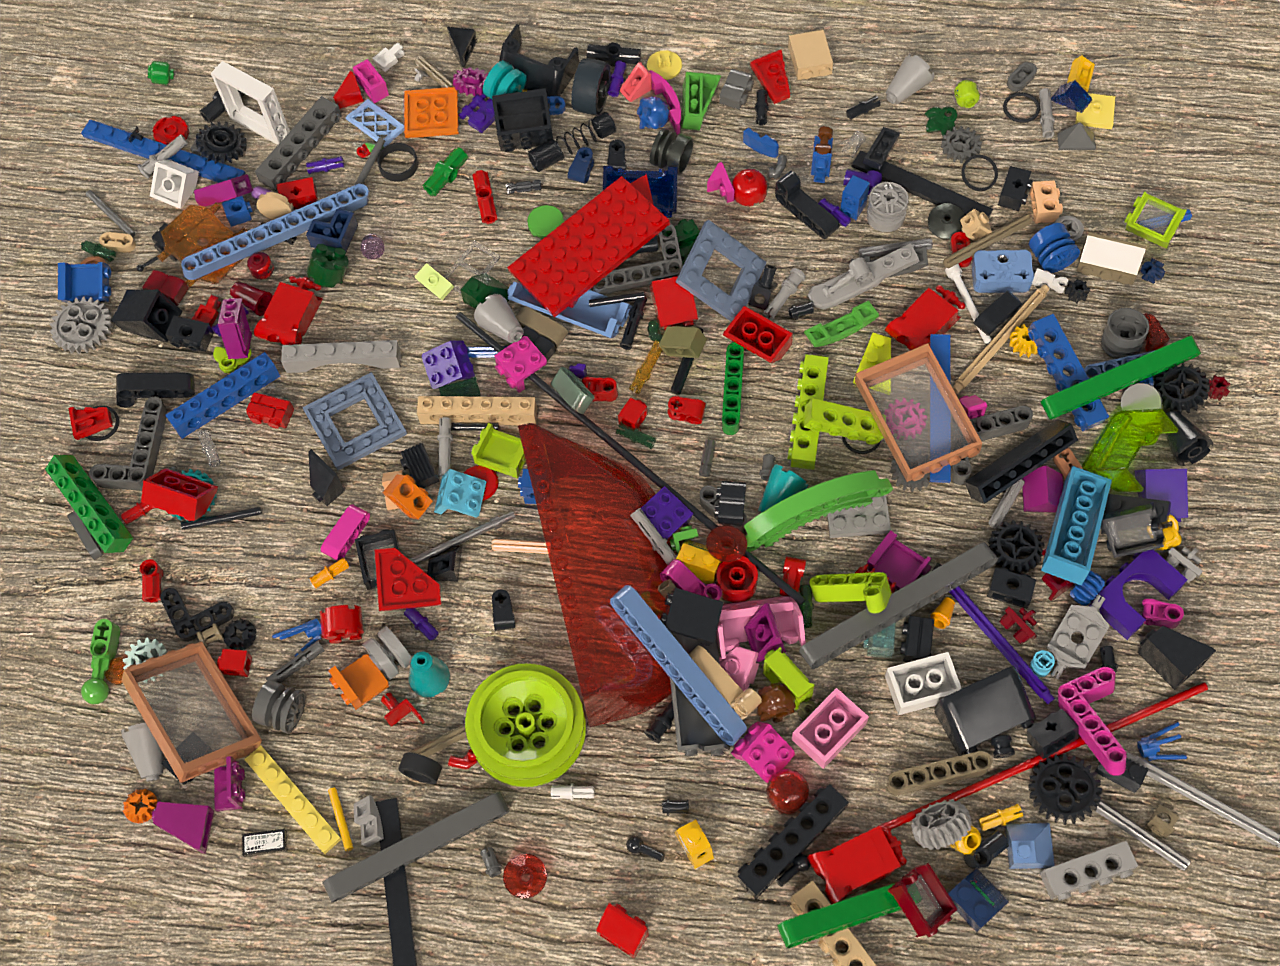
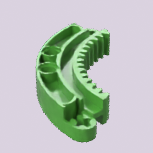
M875 470L849 474L820 483L784 499L746 523L744 527L748 535L740 541V544L749 552L758 549L761 545H764L765 548L773 546L774 542L779 541V538H784L785 534H790L792 530H797L799 526H805L807 522L811 523L813 519L818 520L821 516L825 517L828 513L833 514L837 510L840 512L844 508L847 510L850 507L855 508L862 505L866 507L873 502L871 497L885 496L893 490L889 479H879Z

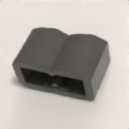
M731 69L719 96L720 104L740 110L741 106L747 102L748 91L753 89L754 81L752 80V74Z

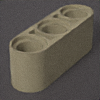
M523 306L516 315L522 328L527 326L533 329L539 335L550 340L555 345V349L559 347L568 335V331L564 326L530 307Z

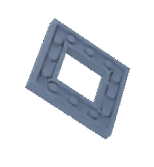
M707 220L704 222L676 283L732 322L743 306H747L753 286L759 280L767 262L713 222ZM714 249L741 268L729 295L702 276Z
M372 372L302 407L337 471L407 435L404 426ZM365 399L379 426L345 443L330 416Z

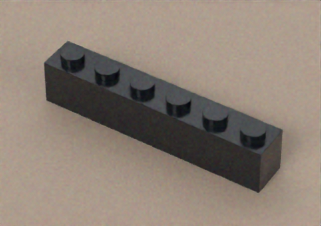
M1059 419L1055 420L964 481L970 497L985 504L1078 441L1073 425Z

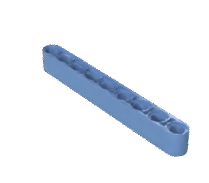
M625 585L610 599L613 609L720 739L727 745H734L747 731L746 724L633 587Z

